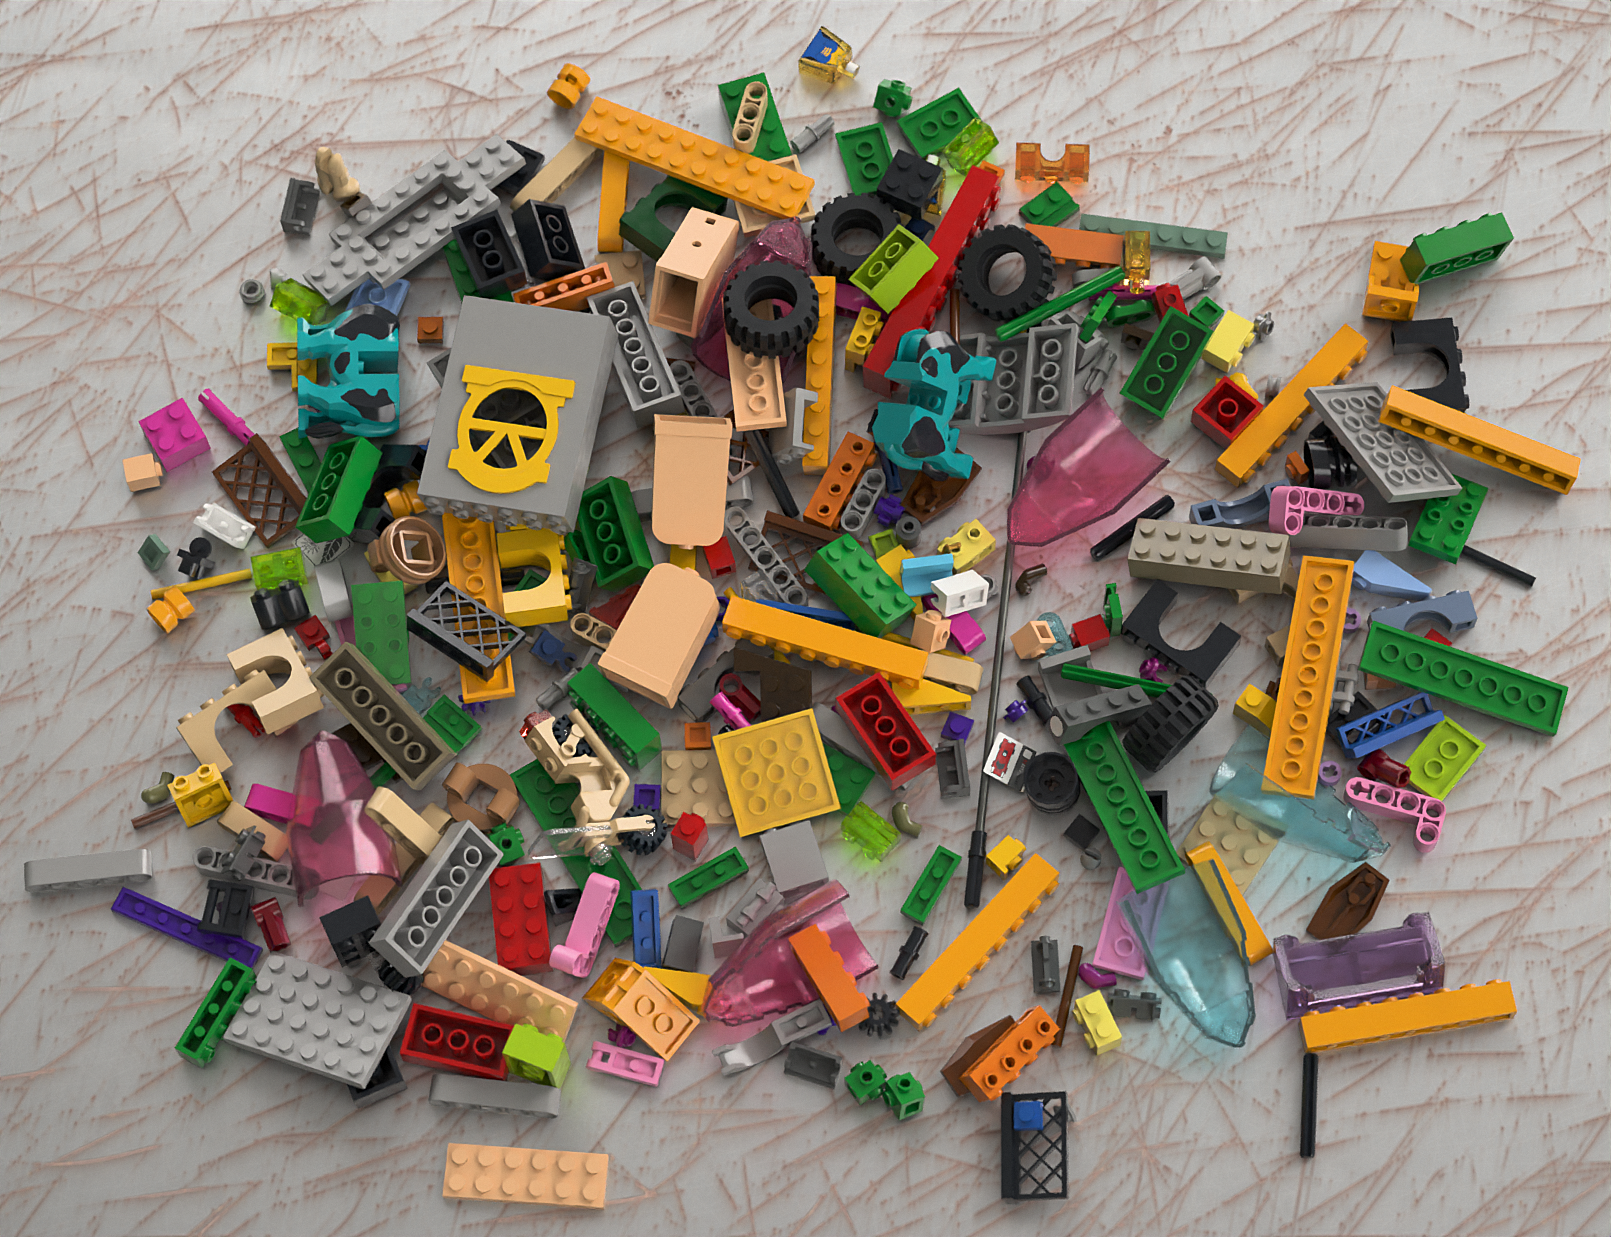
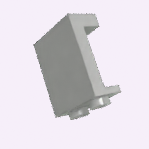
M796 387L783 394L787 427L769 428L768 448L778 463L789 464L792 460L803 458L806 454L814 451V445L802 442L804 408L818 402V392Z
M1088 645L1039 660L1038 671L1053 710L1059 705L1103 694L1101 687L1098 685L1061 677L1062 666L1065 663L1094 669L1090 660L1091 653Z
M810 820L792 822L788 827L782 829L771 828L766 830L763 835H760V844L764 850L775 886L777 887L776 891L784 899L829 885V877Z

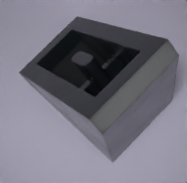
M579 888L546 890L543 892L555 927L574 920L582 897V892Z

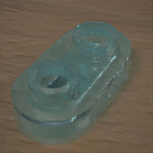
M1052 612L1040 615L1037 621L1053 622L1054 625L1049 628L1056 642L1064 646L1062 649H1057L1054 644L1046 651L1047 656L1050 657L1072 650L1071 641L1060 617Z

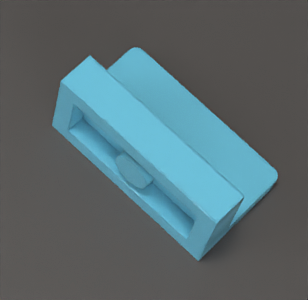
M952 553L903 559L900 565L903 591L909 597L936 594L930 588L931 582L953 576L954 560Z

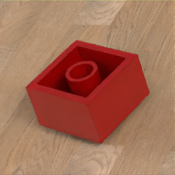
M1224 376L1194 407L1190 422L1226 450L1263 411L1264 406L1227 376Z

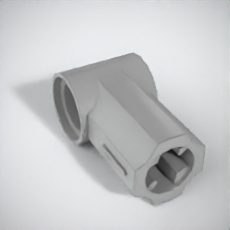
M1202 257L1195 261L1187 272L1169 283L1170 286L1178 284L1182 298L1185 300L1202 288L1207 290L1213 287L1221 279V275L1207 257Z

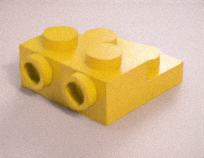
M862 306L845 348L844 370L854 373L857 365H864L866 358L875 345L873 344L875 336L879 337L883 330L884 323L881 322V312Z
M215 763L201 765L196 772L187 776H178L172 783L167 785L188 828L225 811L233 801Z

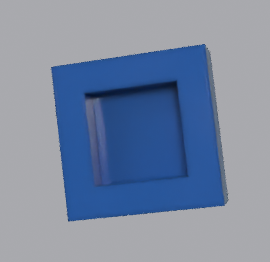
M1041 1101L1014 1102V1129L1016 1131L1043 1130V1103Z

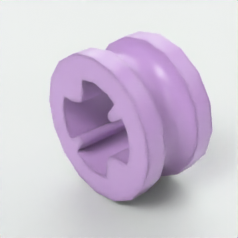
M1347 608L1346 618H1354L1353 624L1355 625L1351 623L1344 624L1343 633H1354L1359 628L1361 616L1355 609Z
M1334 761L1323 762L1319 768V782L1327 787L1336 785L1342 774L1340 765ZM1329 769H1333V775H1336V777L1330 776V778L1328 779L1325 777L1326 772L1322 771H1329Z

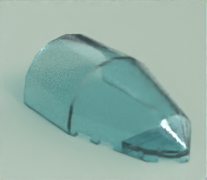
M1250 724L1231 746L1212 779L1209 791L1213 797L1274 840L1351 863L1380 857L1391 846L1389 842L1385 844L1382 842V837L1378 833L1379 829L1369 818L1350 802L1345 805L1334 795L1337 790L1331 785L1326 788L1317 780L1313 800L1297 798L1266 777L1264 770L1270 739Z
M1214 859L1185 867V874L1139 894H1136L1135 890L1119 898L1116 904L1147 975L1205 1039L1232 1048L1243 1047L1246 1043L1244 1041L1250 1025H1253L1256 1017L1253 987L1249 980L1248 971L1250 962L1245 946L1247 937L1244 926Z

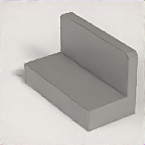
M719 916L708 918L715 958L746 953L743 933L722 936Z

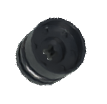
M1335 435L1330 437L1329 448H1327L1322 437L1304 440L1303 456L1304 463L1310 470L1307 479L1310 488L1329 490L1331 478L1334 479L1338 488H1343L1345 482L1349 487L1356 486L1358 464L1352 459L1347 449L1339 443Z
M1044 752L1035 756L1027 764L1023 774L1024 787L1031 805L1039 812L1047 815H1061L1071 810L1077 803L1081 793L1080 780L1074 763L1063 754ZM1052 783H1057L1054 791H1050L1049 787L1052 786Z

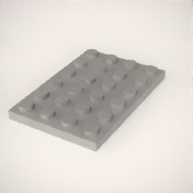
M1378 382L1308 387L1304 396L1310 402V406L1317 411L1324 420L1325 425L1332 430L1339 443L1347 449L1352 459L1362 468L1367 478L1373 482L1380 491L1381 496L1388 503L1455 496L1462 490L1460 484L1423 439L1378 422L1382 404L1387 395Z
M271 951L255 979L257 982L243 1000L223 1039L225 1043L365 1089L409 1008L412 999L410 995L395 990L391 991V989Z

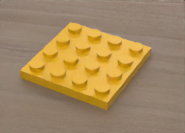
M812 708L712 737L740 837L841 809Z

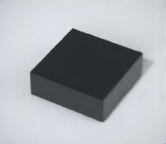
M1079 814L1063 833V836L1084 851L1098 835L1100 829Z

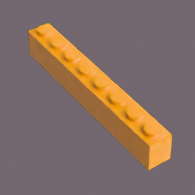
M810 276L815 284V289L818 291L819 321L817 332L813 335L810 343L807 344L805 390L818 392V402L806 407L804 412L803 443L814 445V451L803 457L802 467L804 475H824L830 465L837 284L835 277Z
M1345 323L1216 460L1215 470L1237 488L1243 482L1246 484L1250 482L1256 473L1255 469L1259 465L1264 466L1270 460L1271 452L1275 448L1280 449L1288 440L1287 435L1292 430L1296 432L1302 426L1303 418L1308 413L1312 415L1316 411L1310 406V402L1304 396L1308 387L1333 386L1340 379L1344 381L1351 373V367L1356 362L1360 364L1367 356L1368 352L1366 349L1369 341Z
M1393 385L1383 401L1378 419L1380 423L1565 495L1569 493L1577 479L1581 458Z
M731 596L722 621L723 633H726L730 638H744L757 646L768 645L775 647L781 653L788 654L792 652L799 654L805 660L813 661L816 659L823 661L824 664L832 668H838L839 666L847 668L856 675H863L864 673L872 676L880 672L886 682L898 683L904 689L911 690L915 688L919 690L928 665V652L735 596Z
M1035 853L895 1004V1009L900 1010V1015L918 1031L924 1026L926 1028L931 1026L936 1020V1013L940 1008L946 1009L955 998L953 994L959 988L963 990L972 980L971 975L976 969L981 971L990 960L988 956L994 950L1000 951L1007 942L1006 937L1012 931L1016 933L1025 922L1023 920L1029 912L1034 914L1042 904L1040 900L1046 894L1051 895L1059 886V872Z
M1495 979L1486 982V985L1476 987L1475 984H1466L1461 986L1460 990L1450 991L1449 988H1443L1434 991V994L1425 996L1423 993H1414L1409 995L1408 999L1398 1000L1397 997H1391L1382 1000V1003L1373 1005L1371 1002H1362L1357 1004L1356 1008L1346 1009L1345 1006H1339L1330 1009V1012L1321 1014L1319 1011H1310L1303 1014L1304 1017H1300L1298 1026L1304 1053L1306 1054L1513 1019L1517 1013V1008L1510 981L1502 982L1501 979Z

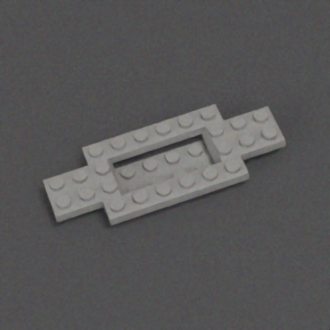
M495 134L460 161H457L444 150L373 201L364 210L358 212L356 216L351 217L329 233L331 240L339 248L303 274L305 281L331 306L368 279L373 283H377L383 290L453 240L451 227L489 213L501 205L499 198L490 190L526 164L524 157L498 134ZM442 182L445 189L371 243L364 239Z

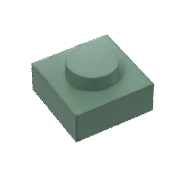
M156 534L148 535L137 553L153 571L160 569L170 550Z

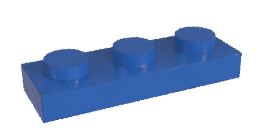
M658 890L630 891L633 961L643 968L662 969Z

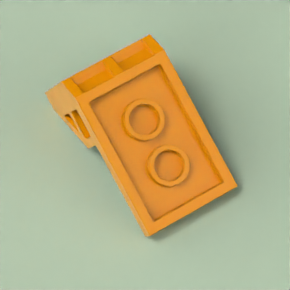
M1380 241L1374 242L1362 315L1399 322L1412 321L1418 301L1419 284L1409 282L1400 262L1408 246Z
M620 958L612 960L582 997L590 1006L617 1024L627 1026L661 1059L667 1062L700 1022L688 1008L646 969L634 961Z

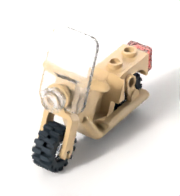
M547 709L538 714L536 711L529 714L523 720L525 723L519 731L529 749L554 780L555 784L578 781L580 783V793L571 805V810L577 820L575 827L552 829L540 833L528 850L529 858L542 859L586 855L591 858L590 862L592 865L598 863L600 866L611 859L612 855L610 853L613 851L611 846L622 845L625 848L628 845L630 846L629 852L632 853L634 849L637 850L636 855H641L643 851L644 855H649L650 852L656 851L668 832L666 831L667 823H663L665 818L663 815L661 817L657 816L659 814L657 809L652 812V806L648 805L644 809V804H639L638 807L634 805L626 811L622 818L610 821L630 784V779L598 737V732H594L596 726L594 724L589 725L591 720L588 718L585 720L579 710L575 709L569 715L565 714L562 718H559L552 727L556 718L552 717ZM594 751L598 757H592L591 753Z

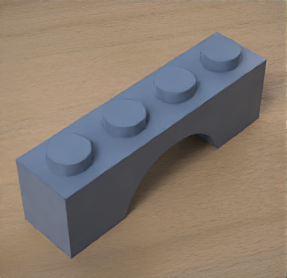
M1288 478L1263 485L1255 493L1239 500L1220 502L1212 499L1191 505L1189 520L1191 524L1231 529L1269 520L1272 491L1277 486H1290Z
M1454 590L1442 597L1428 596L1420 602L1411 603V601H1405L1393 608H1376L1369 613L1367 624L1370 628V624L1374 620L1404 631L1408 625L1415 621L1432 620L1441 624L1449 633L1474 628L1478 618L1469 591L1461 592L1460 590Z

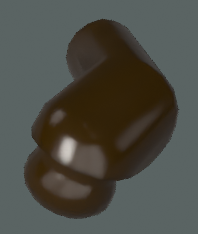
M1041 563L1025 569L1015 583L1016 591H1019L1021 596L1029 595L1032 591V587L1029 584L1034 579L1047 575L1046 566Z

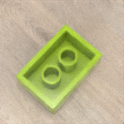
M898 224L849 280L869 300L889 313L899 304L906 293L915 287L917 281L933 267L938 257L921 239Z
M515 1023L502 1052L510 1074L538 1085L552 1086L559 1089L571 1065L566 1045L561 1037L552 1033H548L547 1036L538 1033L536 1027L526 1023L523 1026Z

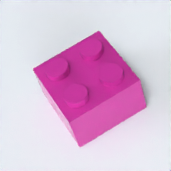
M183 397L138 421L146 439L166 472L211 449L204 432Z

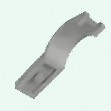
M547 623L535 625L537 629L532 638L526 636L524 639L525 643L532 647L541 631L546 630L565 643L562 649L563 652H572L577 656V660L574 662L568 658L565 659L564 663L567 667L581 671L591 663L601 673L597 663L605 651L595 646H582L567 640L554 631ZM607 679L614 687L626 693L629 689Z
M819 999L771 1022L769 1026L753 1037L736 1044H724L712 1050L714 1057L719 1056L724 1067L721 1069L724 1076L757 1065L771 1058L784 1047L789 1046L791 1042H797L832 1025V1022Z

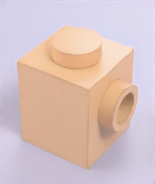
M152 453L123 459L126 482L131 492L161 486L159 476H163L160 461H155Z
M928 610L925 613L916 615L910 644L929 653L946 648V643L950 636L951 620L942 616V613L936 610Z
M1029 621L1010 637L1014 650L1020 659H1032L1033 661L1046 655L1045 651L1057 643L1046 621Z

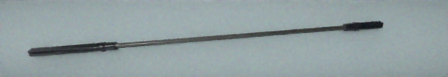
M1042 322L1032 327H1042ZM1031 431L1019 432L976 827L975 831H972L970 850H968L969 861L964 906L968 908H978L980 905L984 860H986L987 833L984 832L990 775L985 773L983 769L994 745L1027 433Z

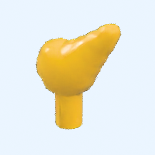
M1235 372L1230 375V380L1258 400L1259 396L1249 385L1245 374ZM1215 378V385H1216L1222 378Z

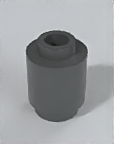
M906 516L897 522L896 540L899 545L901 544L905 549H912L919 545L921 541V524L916 518Z

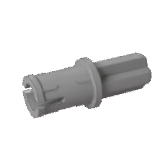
M824 114L811 126H805V130L790 141L793 149L801 153L814 141H819V137L835 124L833 118L829 114Z
M1104 349L1096 365L1091 367V374L1083 386L1085 394L1096 395L1103 381L1108 379V372L1118 358L1115 353L1110 357L1111 350Z
M572 668L558 681L554 680L552 686L536 698L538 706L542 710H547L561 697H567V692H569L567 682L579 672Z

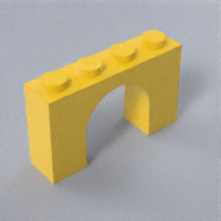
M548 528L496 533L501 569L537 565L550 572L548 579L536 588L503 593L506 620L516 627L568 621V610H572L570 594L566 595L565 590L570 589L568 574L563 575V570L568 569L566 554L561 555V550H565L564 535H558V533H554Z

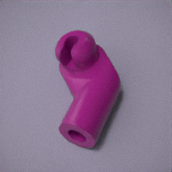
M1090 963L1080 965L1079 977L1089 987L1098 989L1117 985L1114 972L1100 974Z

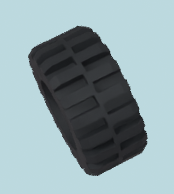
M855 192L847 193V197L844 198L841 195L835 197L834 203L827 202L822 206L823 212H817L814 217L815 223L811 226L813 262L817 265V270L822 276L827 274L829 277H835L838 283L856 287L849 278L876 249L864 255H851L840 250L834 241L846 230L864 228L875 233L882 243L898 224L904 227L901 224L900 215L898 212H894V207L889 202L883 204L882 198L878 196L871 198L869 193L862 192L861 196H855Z
M1000 224L994 225L993 231L988 228L982 230L981 237L974 236L970 240L972 243L969 249L965 247L962 252L965 255L964 260H959L958 268L962 270V273L958 274L957 277L958 282L963 285L960 291L967 298V303L971 307L994 321L1008 323L1049 302L1046 297L1049 293H1054L1055 287L1052 285V281L1057 280V272L1053 268L1057 265L1055 259L1050 256L1051 250L1040 238L1016 225L1008 224L1005 227ZM1017 252L1024 257L1026 262L1024 280L1012 293L998 296L991 291L989 286L991 267L1001 256Z
M774 260V263L760 261L759 265L755 266L753 263L746 266V271L740 270L734 275L735 280L731 279L723 296L725 329L727 334L731 336V341L736 346L741 345L742 351L747 354L753 352L754 357L758 358L768 356V359H776V356L780 355L784 358L790 356L792 351L795 353L803 349V343L807 345L813 339V335L818 329L819 296L813 280L807 278V273L802 269L797 271L795 265L790 263L783 265L782 261ZM766 299H779L787 302L794 308L786 317L773 321L759 319L749 312L752 306Z
M1185 675L1161 694L1143 715L1138 718L1122 740L1123 747L1147 771L1155 773L1168 764L1208 723L1219 707L1218 701L1193 676Z

